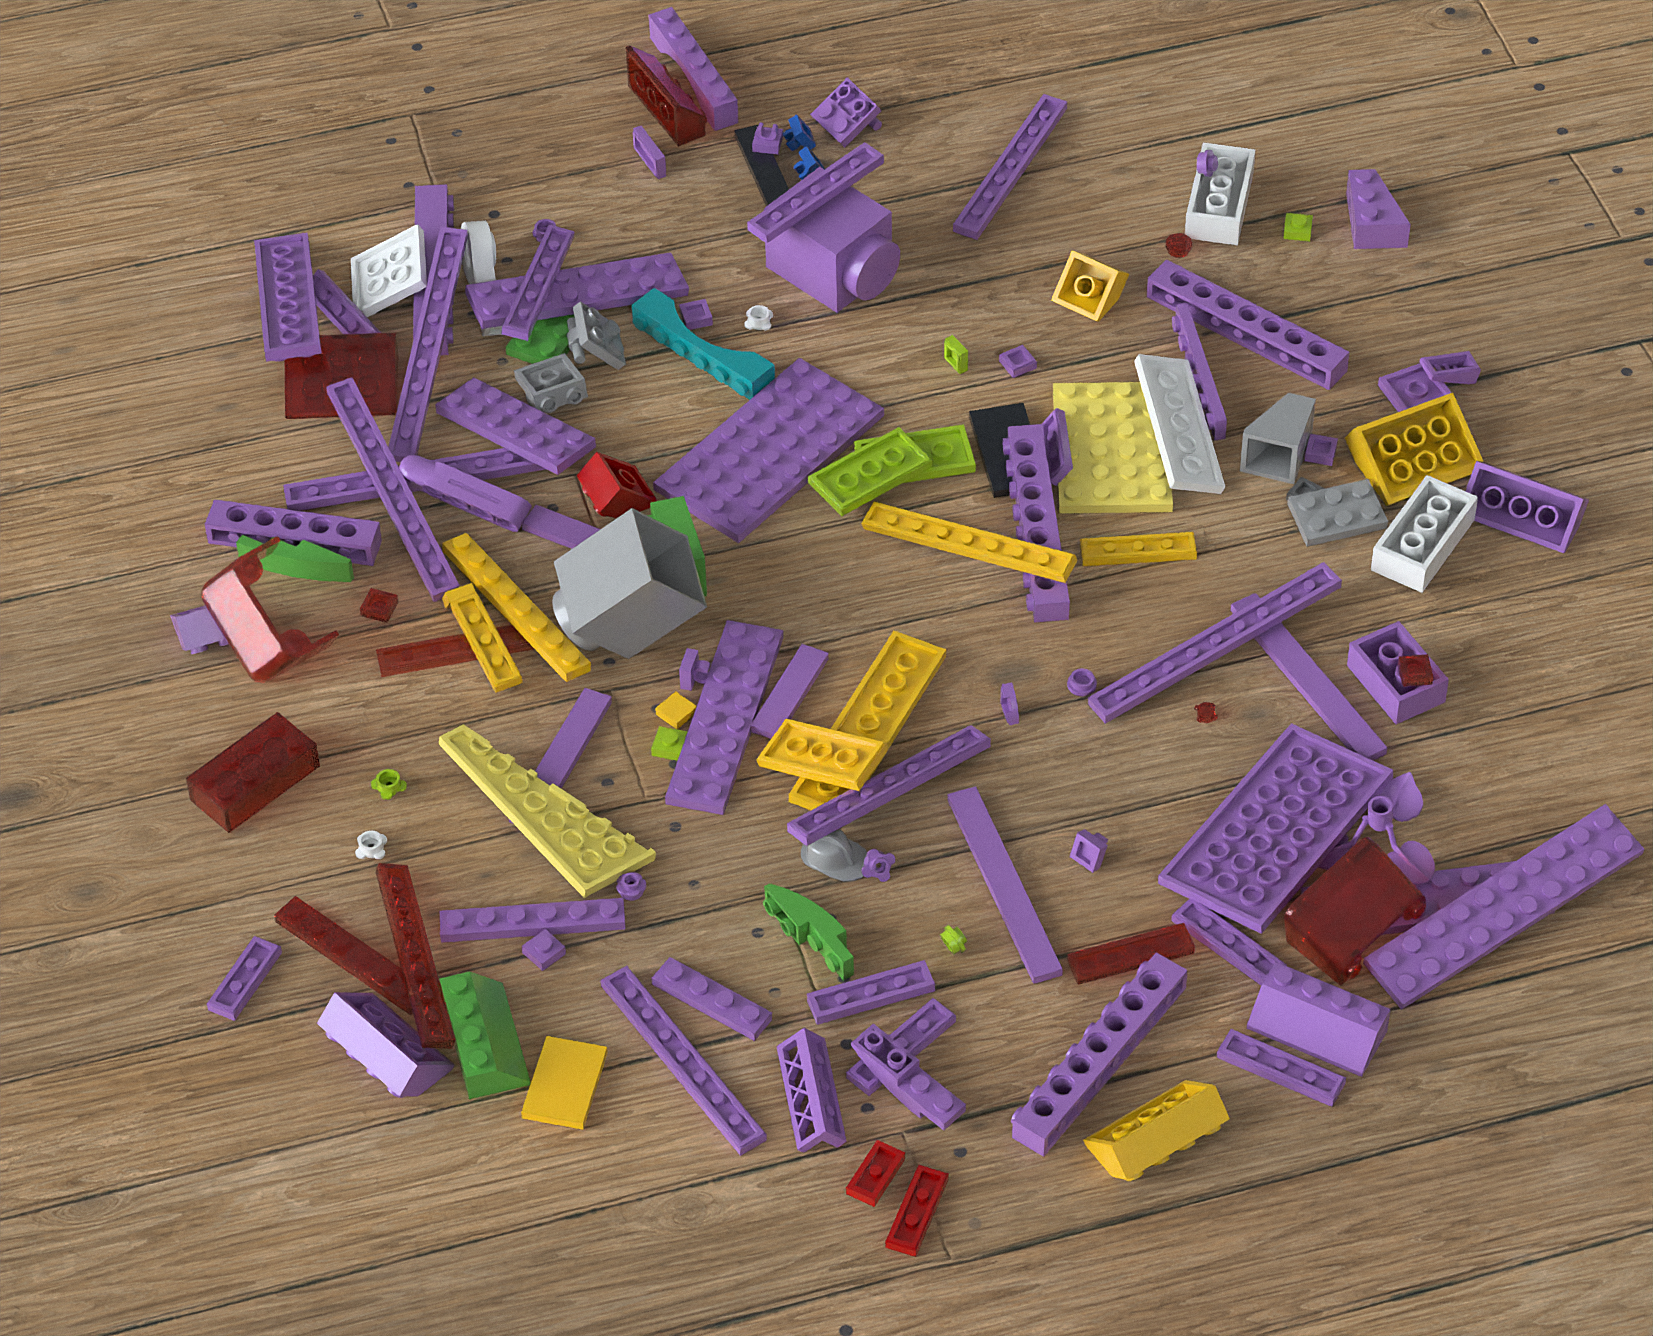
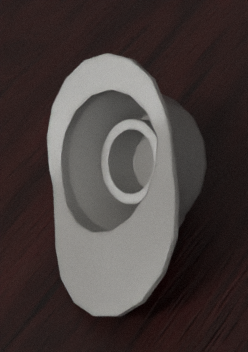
M838 829L808 846L803 844L801 859L808 867L843 882L855 881L863 877L861 869L864 866L867 851L858 843L848 839L842 830Z

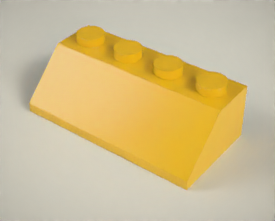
M1184 1080L1083 1139L1085 1146L1112 1177L1132 1181L1141 1177L1144 1174L1143 1170L1151 1165L1157 1166L1170 1159L1169 1155L1173 1152L1192 1147L1196 1143L1195 1139L1202 1135H1211L1221 1129L1220 1125L1230 1118L1215 1085Z

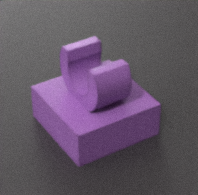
M760 122L752 143L753 152L779 155L783 140V129H778L777 124H773L772 128L763 127V123Z
M686 649L679 669L680 689L692 691L695 681L705 684L710 662L699 660L698 650Z
M1083 829L1076 835L1070 857L1093 873L1101 867L1108 846L1106 844L1108 839L1100 833L1093 835Z

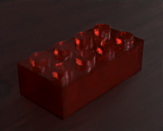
M276 712L186 777L190 801L225 831L230 833L320 767L317 744L279 712Z

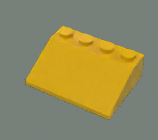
M1453 392L1356 427L1345 437L1356 465L1364 476L1369 479L1372 487L1386 506L1410 498L1426 475L1449 484L1471 476L1476 461L1484 462Z

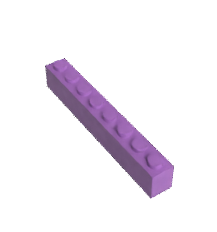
M447 184L415 186V225L418 224L424 230L427 282L440 227L454 228L453 213L449 214V211H454L453 195H448ZM426 288L414 293L413 340ZM451 308L441 355H448V344H453V327H449V324H454L453 308Z

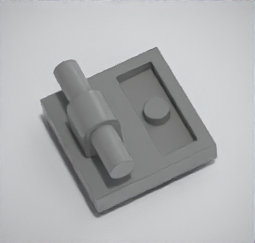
M581 301L573 307L575 318L567 320L569 330L567 339L569 349L573 352L575 363L582 364L585 362L584 349H586L615 369H621L626 365L618 324L611 319L608 320L595 308H590Z

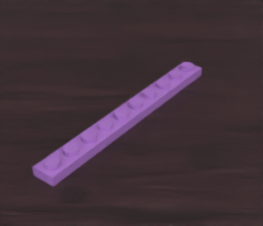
M440 227L388 446L396 462H401L406 456L418 454L468 239V232L464 229Z
M351 377L326 386L327 394L433 602L441 600L445 592L459 588L460 585L357 385Z
M506 448L430 460L444 463L481 480L546 470ZM367 471L283 485L287 509L295 511L380 497ZM409 486L411 492L420 491L416 488Z
M1323 562L1088 697V705L1106 724L1341 588L1342 580Z

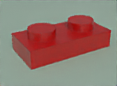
M876 1140L846 1186V1194L875 1207L904 1163L905 1152Z

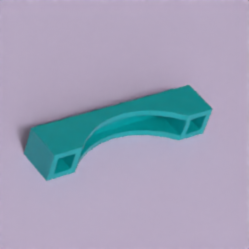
M653 288L632 304V321L638 330L646 332L658 343L666 345L677 355L694 363L697 368L703 369L714 376L717 381L734 389L739 395L745 396L750 400L775 379V365L756 352L725 349L710 344L692 333L681 321L676 311L674 300L656 288Z

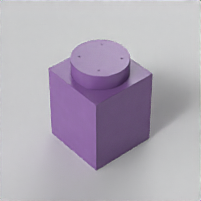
M821 167L817 168L815 171H813L811 174H809L807 177H805L803 180H801L787 192H785L772 203H770L768 206H766L764 210H766L767 208L781 200L783 197H785L786 195H788L789 193L803 185L805 182H807L808 180L822 172L824 169ZM851 186L770 242L765 243L766 267L836 313L857 297L861 300H870L878 296L893 279L900 262V249L897 244L892 242V212Z

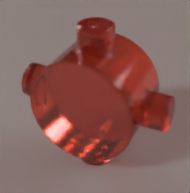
M1203 702L1195 705L1194 710L1197 711V721L1199 723H1210L1218 719V716L1215 715L1214 703Z

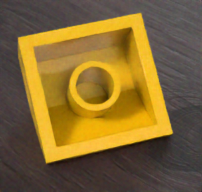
M1072 250L1051 301L1099 322L1119 300L1129 273L1084 253Z

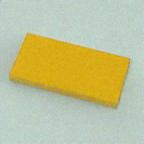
M785 719L756 760L759 767L860 791L888 751L886 742Z

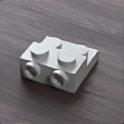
M565 353L514 370L515 379L525 391L529 405L544 413H552L557 407L566 404H578L588 397L585 378Z

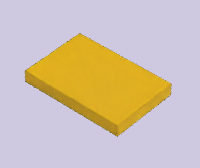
M546 1036L521 1111L522 1119L583 1130L608 1054L607 1047Z

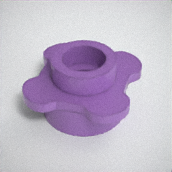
M877 849L869 850L864 859V866L861 869L863 876L866 878L876 877L881 882L887 881L890 878L889 871L891 865L895 863V856L892 853L884 854ZM877 863H881L879 868L876 867Z

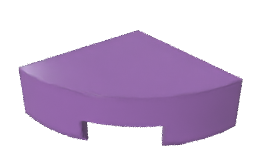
M1012 682L1002 684L1000 704L1006 721L1009 725L1018 724L1019 712Z

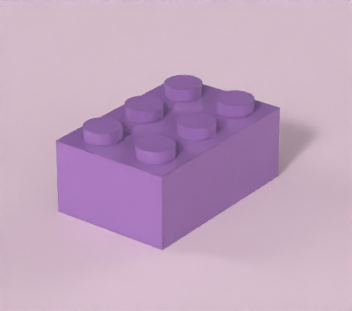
M1400 621L1350 642L1347 660L1348 668L1395 724H1399L1445 703L1449 679Z

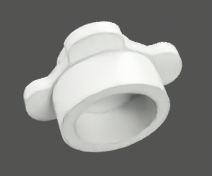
M756 305L746 312L748 320L745 321V327L747 329L766 331L771 328L770 319L773 318V312L767 307Z
M366 831L358 836L359 848L355 851L357 858L364 859L367 857L379 860L385 856V850H383L384 845L387 843L385 835L377 831Z

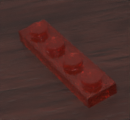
M1180 923L1067 954V962L1077 985L1139 969L1140 965L1144 961H1149L1156 952L1169 960L1194 954L1195 945L1185 924Z

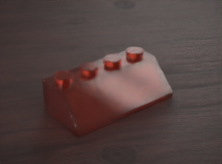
M627 46L628 87L679 147L706 136V114L702 109H698L692 97L682 90L678 80L671 77L664 64L661 65L655 56L633 46Z

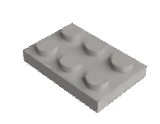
M1369 479L1288 497L1287 505L1306 547L1387 529L1388 526L1387 517Z

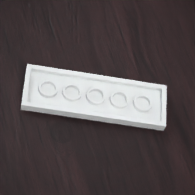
M1138 354L1134 362L1170 489L1221 494L1225 484L1189 361Z

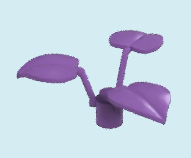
M1411 772L1390 780L1384 790L1369 801L1368 815L1362 817V823L1352 840L1348 842V836L1345 834L1318 868L1335 870L1350 863L1352 855L1349 848L1355 846L1365 827L1369 824L1376 831H1388L1390 843L1394 851L1385 856L1383 869L1391 880L1401 884H1421L1432 880L1435 873V865L1429 850L1416 841H1407L1399 848L1393 831V818L1401 822L1409 821L1417 817L1423 808L1422 795L1415 784Z

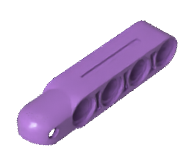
M419 455L406 456L400 462L399 469L409 486L509 531H519L532 507L524 498L444 463L433 462Z

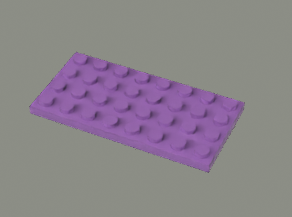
M798 358L653 482L654 491L667 499L684 496L689 513L737 543H740L808 483V476L829 465L854 441L884 416V408L803 359Z
M1291 723L1158 875V884L1189 899L1192 898L1203 906L1262 934L1367 810L1369 801L1378 796L1387 786L1388 782L1393 779V769Z

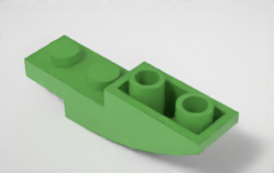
M770 883L765 885L764 908L770 916H775L778 919L786 936H792L798 945L808 941L815 952L819 951L822 954L828 968L832 972L836 971L843 981L853 976L854 957L847 949L846 929L826 910L808 898L784 887Z

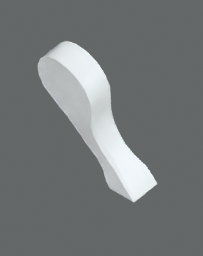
M486 221L462 223L461 229L468 232L462 260L463 270L468 283L476 284L496 280L494 271L496 244ZM502 326L481 329L482 336L503 335L501 334Z

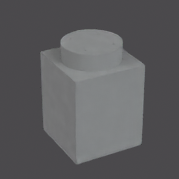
M633 508L554 561L561 588L554 594L552 599L556 619L565 634L577 646L587 651H594L601 646L630 659L707 608L688 536Z

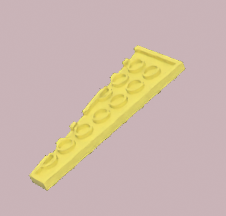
M464 724L439 737V745L583 898L614 883L621 875L634 872L655 861L656 852L652 848L649 850L645 849L635 842L634 836L629 833L624 835L612 827L610 820L605 817L595 816L586 808L587 805L555 784L548 785L537 777V772L532 769L527 771L515 763V758L508 753L502 754L492 748L493 746L490 745V741Z

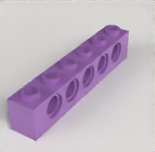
M215 499L205 522L209 544L237 547L236 542L242 535L267 544L274 537L296 547L302 540H306L347 557L354 564L369 566L374 565L382 542L380 524L376 521Z

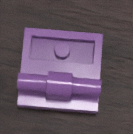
M846 78L810 114L844 148L868 124L874 130H878L882 126V122L876 118L882 110L849 78Z

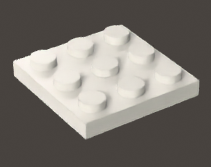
M418 224L351 258L352 300L366 317L372 316L378 311L426 288L424 230Z

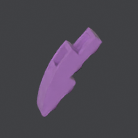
M872 1024L851 1042L855 1052L879 1081L920 1119L925 1115L944 1131L966 1111V1104L923 1071L919 1067V1059L875 1024Z

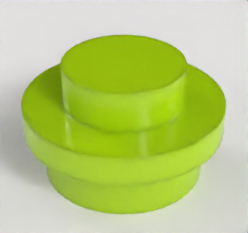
M947 925L944 927L945 931L940 934L941 939L953 955L959 951L963 953L966 950L964 946L967 942L966 937L957 926L952 929L951 926Z

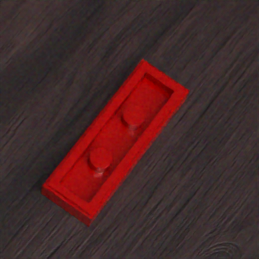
M918 1164L885 1241V1248L910 1256H917L948 1183L949 1173Z

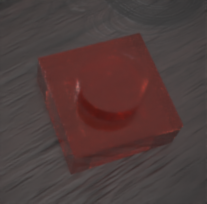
M371 588L360 607V615L388 623L399 603L398 595Z
M1428 654L1399 656L1398 668L1403 687L1433 684V673Z

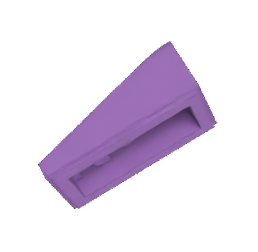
M1469 351L1423 357L1419 361L1431 381L1475 384L1481 371Z

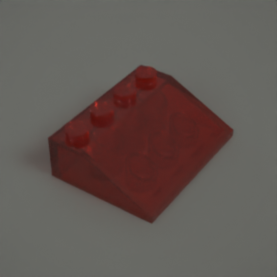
M396 332L320 335L321 354L284 360L286 419L339 417L327 394L326 386L351 377L372 416L396 415L399 354Z

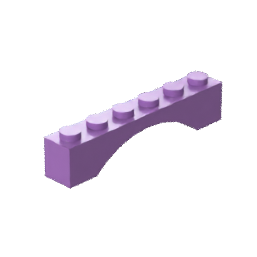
M670 7L649 14L651 40L660 53L671 56L680 66L695 92L703 115L714 131L737 124L738 105L736 97L675 10Z

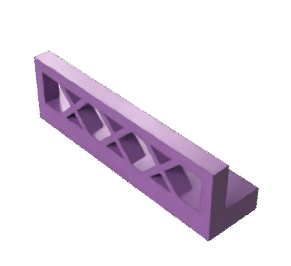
M803 1028L779 1044L777 1051L797 1150L804 1153L821 1141L837 1148L847 1141L825 1038ZM797 1046L798 1051L793 1062H791L788 1051ZM801 1069L803 1077L797 1088L795 1086V1079ZM807 1095L809 1102L802 1114L800 1106L804 1096ZM810 1121H812L815 1133L806 1138V1130Z

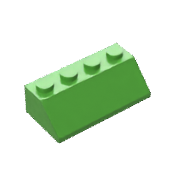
M470 971L439 978L442 1001L469 1099L529 1086L531 1081L503 983Z

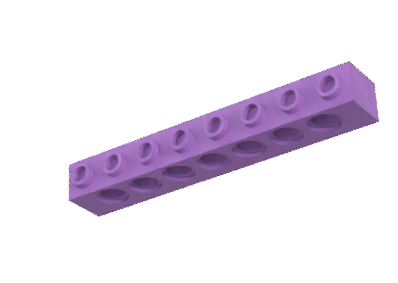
M1167 259L1148 277L1147 298L1175 312L1176 304L1187 303L1194 322L1327 390H1330L1347 372L1349 351Z
M1042 424L1009 426L1008 437L1003 438L1004 455H1009V460H1006L1007 477H1012L1013 482H1009L1010 498L1016 499V504H1013L1014 521H1019V526H1016V539L1062 551ZM1023 572L1024 588H1029L1030 594H1026L1027 611H1033L1034 622L1069 620L1070 600L1067 581L1063 583Z
M1157 952L1149 961H1144L1140 965L1135 978L1131 982L1127 981L1122 986L1118 998L1114 1002L1110 1001L1105 1006L1100 1019L1096 1023L1092 1022L1087 1027L1082 1040L1078 1044L1074 1043L1069 1048L1064 1061L1060 1065L1056 1064L1051 1069L1047 1081L1042 1086L1038 1085L1033 1090L1029 1102L1023 1108L1019 1107L1014 1112L1011 1119L1013 1124L1012 1138L1044 1157L1186 989L1187 970Z

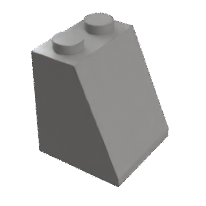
M1287 393L1246 427L1243 432L1240 472L1295 484L1305 457L1310 434L1313 431L1316 399Z

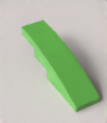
M242 535L236 542L240 562L266 571L318 581L351 582L354 579L351 559L306 540H302L296 547L274 537L267 544Z

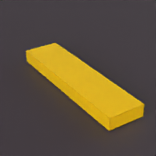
M1194 532L1082 538L1079 544L1083 567L1197 560Z
M477 592L450 602L451 610L495 693L523 683L518 668Z

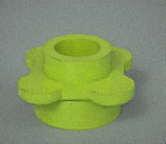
M385 769L380 771L376 778L371 781V787L381 793L382 799L389 800L397 792L406 790L407 783L404 780H400V775L397 771Z

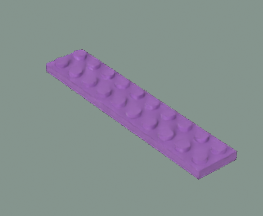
M1604 804L1364 958L1363 964L1402 1010L1641 856L1644 848L1609 807Z

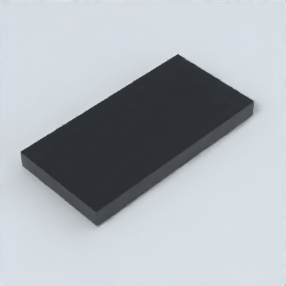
M1024 403L969 411V420L994 498L1010 495L1009 482H1013L1012 477H1007L1006 460H1009V455H1004L1003 438L1008 437L1009 426L1030 425Z

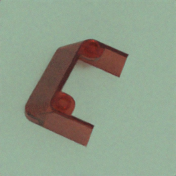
M278 536L237 558L209 579L201 590V598L238 659L251 679L259 683L268 682L329 648L339 636L337 630L316 642L311 643L307 635L298 629H290L279 635L249 587L260 579L263 573V566L260 560L274 552L281 541Z

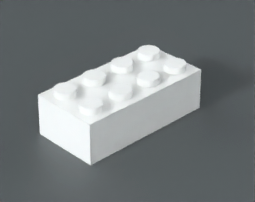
M1203 142L1201 152L1212 150L1218 158V168L1211 177L1199 174L1196 170L1186 213L1185 238L1238 245L1254 174L1256 150Z
M1426 475L1374 546L1371 571L1423 593L1474 522L1478 497Z

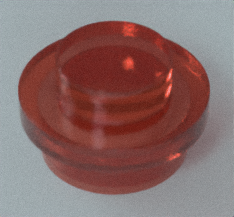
M1182 233L1172 234L1167 237L1165 247L1171 256L1182 258L1187 256L1192 249V240L1189 236Z

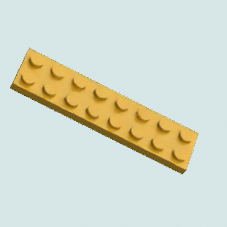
M893 630L831 729L886 742L889 749L945 660L946 649ZM877 767L874 769V771L867 780H869L872 777ZM799 777L789 793V802L808 810H813L850 789Z

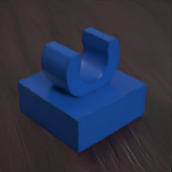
M797 114L790 118L788 121L791 129L783 133L784 138L788 141L786 145L790 150L794 151L800 145L803 147L807 146L810 150L816 147L811 129Z
M807 146L798 152L803 161L797 162L793 168L800 174L799 178L801 180L819 167L825 170L820 159Z

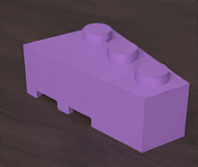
M1375 169L1349 170L1346 196L1354 249L1408 248L1411 224Z

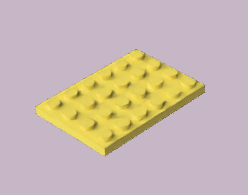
M1053 383L1054 410L1059 408L1065 411L1073 469L1061 482H1058L1059 513L1173 512L1172 489H1170L1141 383Z

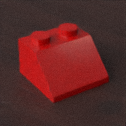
M596 452L577 475L582 484L583 492L594 503V510L603 517L609 516L617 519L631 508L641 512L651 508V502L658 501L635 465L600 452Z

